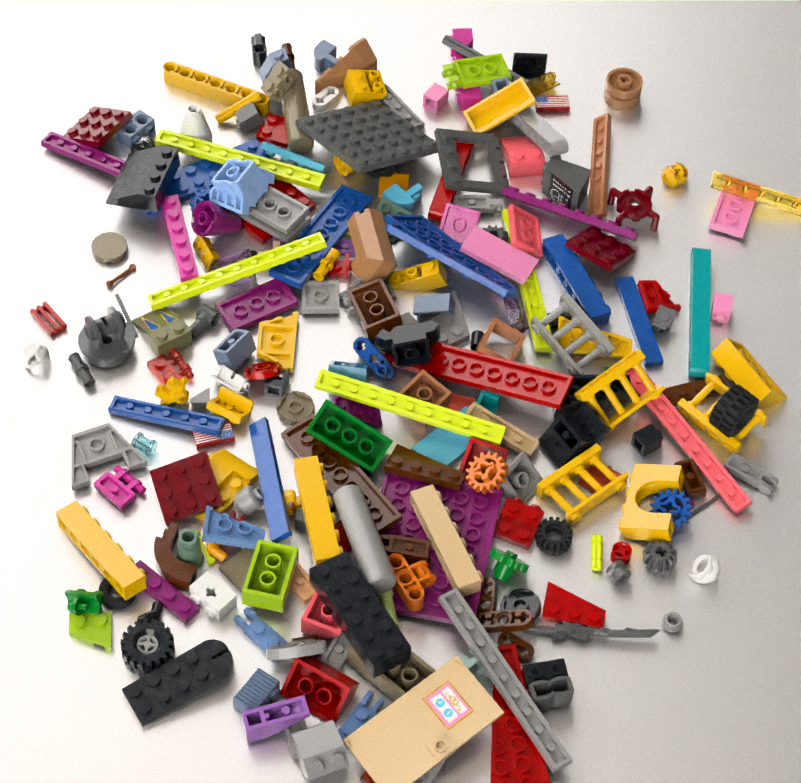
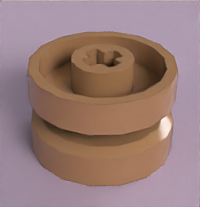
M629 68L611 70L606 78L603 95L604 101L608 106L623 111L635 108L640 100L643 85L642 76Z

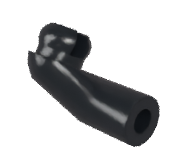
M157 601L153 602L151 611L140 615L137 621L141 624L143 619H148V622L151 623L152 619H155L158 623L163 604Z

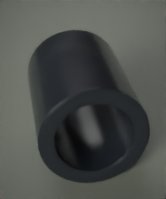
M476 330L471 333V350H476L484 334L482 331Z

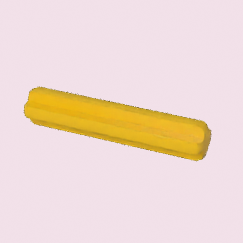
M255 91L215 115V118L219 124H222L235 116V111L252 101L254 104L257 103L262 97L258 91Z

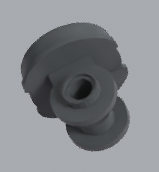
M110 306L107 307V315L94 320L88 315L84 318L85 325L79 333L78 346L88 362L98 367H114L122 364L130 357L135 345V333L132 327L125 322L120 311Z

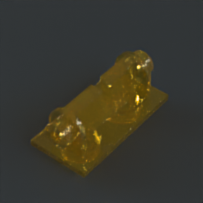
M550 71L541 75L542 82L537 77L528 81L526 85L533 97L540 96L545 91L553 90L560 83L555 81L556 73Z

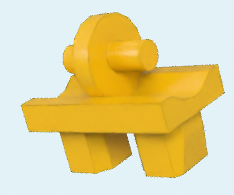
M173 376L168 379L166 386L159 384L154 395L161 399L160 405L168 406L173 402L180 405L186 404L189 400V391L185 387L189 379L183 377L178 380Z

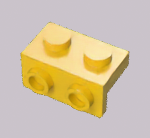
M222 386L217 397L208 401L206 408L217 416L227 418L231 423L240 424L250 418L254 401Z

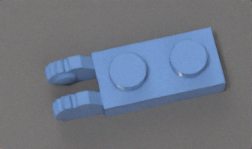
M248 607L243 611L246 617L252 621L251 624L248 625L240 615L234 617L235 623L244 631V634L265 653L266 647L288 643Z
M368 691L361 703L357 704L338 729L341 739L343 740L376 716L384 705L385 700L379 698L372 710L366 706L372 700L374 693Z

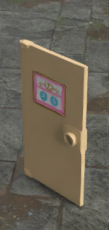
M456 655L342 741L375 783H414L501 717L504 711Z

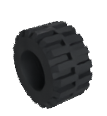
M735 385L717 401L711 411L709 423L730 438L738 434L752 419L758 408L759 399L741 385Z

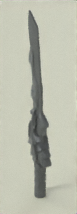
M562 621L563 624H556L555 627L534 625L531 629L526 630L525 633L553 635L552 641H560L573 636L575 639H582V642H584L589 637L651 638L660 630H637L627 627L624 630H611L604 627L592 629L590 626L585 627L579 623L573 624Z

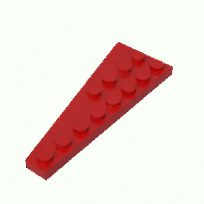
M515 644L498 646V650L526 690ZM493 684L492 698L504 711V714L492 723L490 783H551L545 760Z

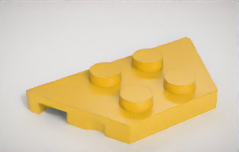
M298 311L292 312V316L285 318L279 316L273 320L259 323L256 357L264 361H272L275 365L279 362L282 365V369L289 370L290 373H293Z

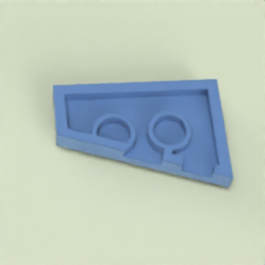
M206 506L202 535L203 542L255 549L258 539H265L264 529L246 521L239 522L230 518V515L223 512V514L213 511V507Z

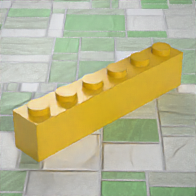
M317 456L293 459V471L314 565L316 566L343 553V548L338 546V541H340L339 531L334 529V524H336L335 514L330 512L332 502L331 497L326 495L328 485L327 480L322 478V475H324L323 464L319 463Z
M76 500L56 511L58 526L125 601L146 589L145 579H147L144 570L142 568L138 569L130 555L127 556L121 545L112 540L110 533L101 528L99 521L90 516L85 506H81Z

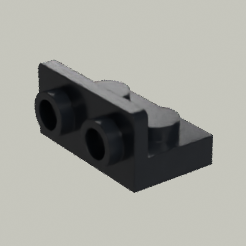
M564 658L526 664L521 669L527 686L538 680L550 681L558 676H568Z

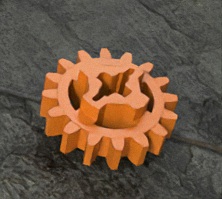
M488 451L487 455L481 452L480 458L474 456V463H468L471 468L466 469V472L469 474L465 477L469 481L468 485L477 493L481 491L483 494H486L487 490L493 493V488L495 487L500 489L499 484L506 482L503 477L508 476V473L505 471L508 469V466L505 464L506 461L498 453L495 452L493 454L491 451Z

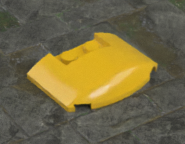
M223 449L208 455L224 503L223 507L213 511L223 514V512L227 513L234 506V496L237 492L248 485L252 486L259 478L258 470ZM205 513L195 517L204 522Z

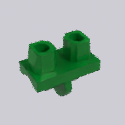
M68 589L64 592L68 600L67 610L72 611L74 615L80 616L83 613L100 615L103 612L102 604L105 602L103 591L87 592L85 589Z

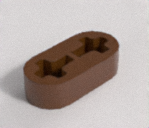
M502 632L499 635L497 646H504L503 642L510 640L511 642L506 645L515 644L519 663L527 664L532 661L534 648L531 644L511 632ZM528 651V654L521 655V652Z

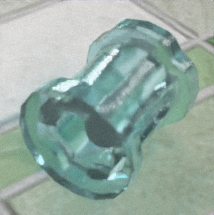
M139 432L134 436L131 445L135 449L138 448L145 452V455L149 457L155 452L158 442L144 437V434Z

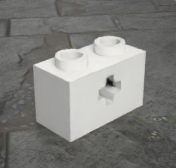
M208 571L189 586L190 599L195 604L204 608L209 617H214L219 622L237 607V595Z

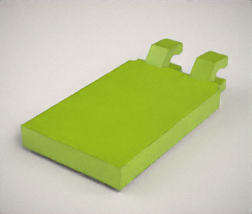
M502 53L454 60L453 63L442 65L443 71H441L442 77L447 78L448 83H446V87L448 90H456L458 87L466 89L492 85V80L508 76L509 82L512 79Z

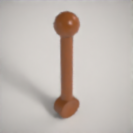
M130 264L127 270L114 279L108 280L106 286L112 287L114 282L127 273L136 271V265Z

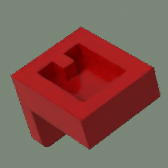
M346 254L345 260L335 261L333 269L327 273V278L349 279V271H353L351 267L353 260H349V254Z

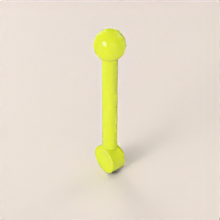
M195 530L200 538L201 548L207 557V564L209 566L214 565L215 558L211 557L207 552V548L200 537V531Z

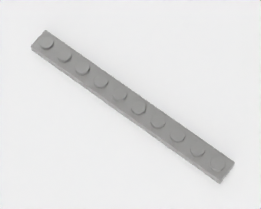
M455 588L439 596V603L551 771L554 773L571 764L573 759L459 590Z

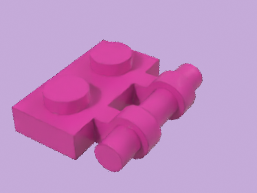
M117 465L113 470L116 474L113 475L109 471L94 482V488L120 510H123L136 499L134 491L144 494L146 488L139 479L133 478L126 468H121ZM121 481H126L128 485L126 486Z

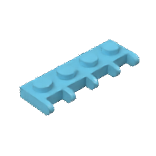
M262 142L261 148L266 150L265 153L275 157L277 154L281 156L283 161L290 163L292 160L297 162L296 166L304 169L310 167L312 171L319 173H330L332 170L331 166L272 143Z

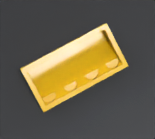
M521 77L463 111V114L473 132L485 133L536 103V100Z

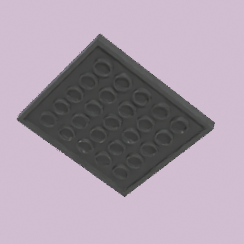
M379 100L346 106L337 110L333 109L329 112L318 113L312 116H304L303 118L296 119L295 123L296 127L359 174L438 153L434 139L404 120L402 116L397 115Z

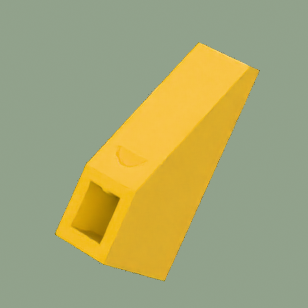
M435 259L391 273L388 277V283L393 290L431 291L447 286V271L441 262Z

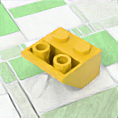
M347 70L343 86L350 106L372 100H381L387 96L380 70Z

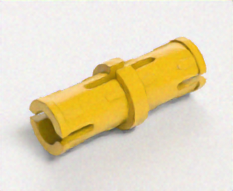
M331 248L325 258L321 259L319 267L313 273V277L317 281H322L328 271L333 269L335 261L340 256L338 250Z

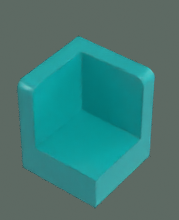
M482 390L476 403L496 414L501 394Z

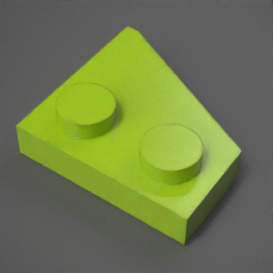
M102 612L100 615L83 613L80 616L73 613L69 614V636L78 640L82 639L91 645L98 644L105 647V650L112 651V612Z

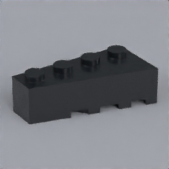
M571 375L573 376V383L561 409L553 408V419H556L560 414L574 415L584 403L577 400L574 393L599 375ZM625 375V376L627 377V379L629 380V382L631 383V381H630V375ZM619 379L613 380L610 383V387L621 404L628 403L630 396ZM600 390L595 393V399L601 408L613 406L604 391Z

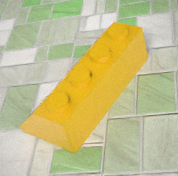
M725 338L711 352L715 358L714 362L726 371L724 374L729 380L734 381L736 385H741L759 399L758 408L765 409L787 398L743 344Z

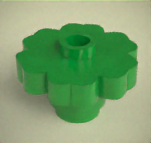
M491 548L489 556L497 560L493 569L495 571L493 576L505 582H508L510 578L512 579L516 570L526 573L530 566L517 558V554L509 550L504 552Z

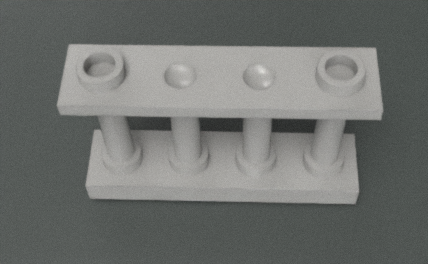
M565 292L560 297V306L541 321L536 316L532 318L530 323L531 329L535 334H539L568 367L567 370L570 375H583L584 372L581 370L600 354H604L608 358L613 354L615 347L568 292ZM563 312H568L572 320L551 335L545 326ZM580 326L584 334L563 349L557 340L574 327ZM588 340H592L596 345V349L578 363H575L569 355Z

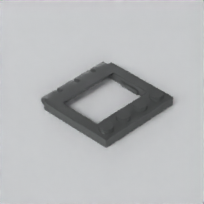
M436 128L434 135L446 190L502 195L504 187L510 188L498 137H494V134ZM455 141L467 144H486L494 182L462 179Z

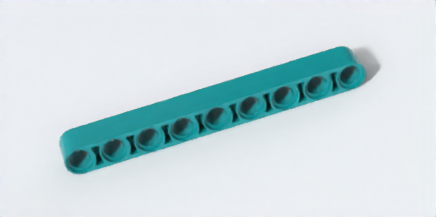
M692 247L690 257L688 377L705 378V374L710 370L711 249Z

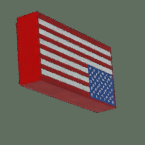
M568 96L534 97L536 100V112L570 111Z
M230 422L225 423L219 437L192 431L197 449L235 441Z

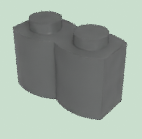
M558 676L550 681L538 680L531 683L527 693L540 711H544L550 707L558 708L569 705L572 702L574 687L569 676Z

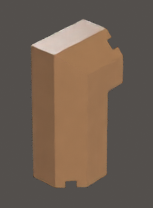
M367 208L364 209L363 213H359V211L353 213L347 221L356 254L351 267L353 274L357 278L360 276L363 279L361 281L363 284L380 277L385 282L397 267V262L388 232L385 230L386 225L381 211Z

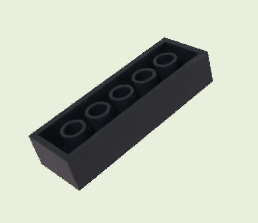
M346 551L309 569L310 584L373 679L410 660V644Z

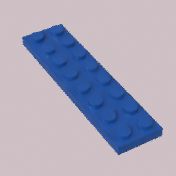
M257 139L233 147L236 150L272 159L261 148V144ZM203 159L178 169L165 196L178 194L181 203L191 199V197H195L194 192H200L201 187L206 189L207 185L212 188L214 185L211 180L224 164ZM145 211L148 216L156 213L152 211Z
M341 185L311 220V223L294 240L296 241L320 232L326 241L327 247L304 255L301 258L288 261L285 264L270 268L269 276L301 289L317 270L321 259L325 258L329 250L335 248L348 233L347 221L353 213L358 211L363 213L364 209H367L373 202V197Z

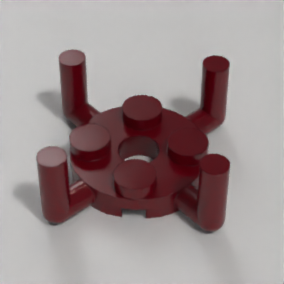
M648 186L644 191L640 189L629 191L627 189L621 192L616 188H610L607 204L610 206L614 205L615 197L618 198L616 210L620 214L616 216L615 222L619 223V227H621L622 221L625 218H629L633 222H639L648 216L652 219L650 230L652 232L657 231L660 216L652 211V186Z

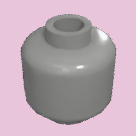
M251 485L237 492L233 502L236 510L240 514L246 515L253 514L264 504L261 489Z

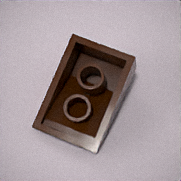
M382 277L347 291L367 338L372 342L377 340L376 336L382 329L390 332L395 326L403 325L401 315Z

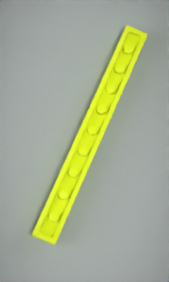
M161 129L155 139L156 146L178 148V152L220 164H225L227 160L231 159L242 161L249 159L255 161L257 167L274 173V179L319 192L326 180V174Z
M503 209L501 213L505 231L508 232L509 244H511L508 209ZM534 269L524 286L519 284L535 352L553 353V350L539 334H535L531 329L530 323L534 316L539 321L547 316ZM548 324L547 326H545V328L551 334V330Z
M318 232L147 295L153 311L163 309L168 305L179 303L187 298L198 296L206 291L214 290L217 287L233 283L244 277L266 271L269 268L285 264L288 261L301 258L312 252L320 251L327 247L326 241L322 234Z
M324 369L320 370L314 388L499 447L506 431L505 426Z

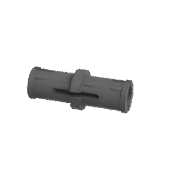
M74 352L70 354L68 361L73 366L75 375L81 379L85 388L93 387L96 381L90 374L88 365L82 361L79 353Z

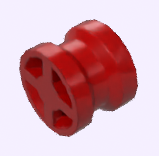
M623 541L615 543L612 547L610 561L613 563L622 560L625 566H627L632 554L631 546Z

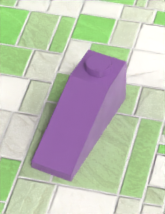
M304 695L241 712L242 725L248 743L268 738L310 716Z

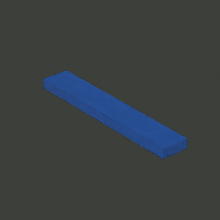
M634 277L616 278L615 284L637 347L645 355V358L642 360L644 366L663 365L664 360Z
M116 395L108 408L109 414L218 437L225 425V418Z

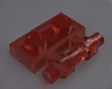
M174 348L169 350L168 353L171 357L168 359L162 354L147 361L149 370L157 381L166 386L168 379L173 376L178 380L184 376L188 379L194 377L190 365L184 362L181 353L177 352ZM177 364L179 369L175 370L173 366Z

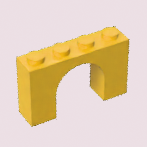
M635 464L634 470L630 472V487L626 489L627 500L622 506L623 518L619 520L618 525L624 539L655 541L657 539L658 541L665 540L666 542H671L675 526L672 514L646 512L640 509L639 506L647 496L659 493L660 491L666 493L667 488L672 493L675 488L681 493L685 478L681 465Z

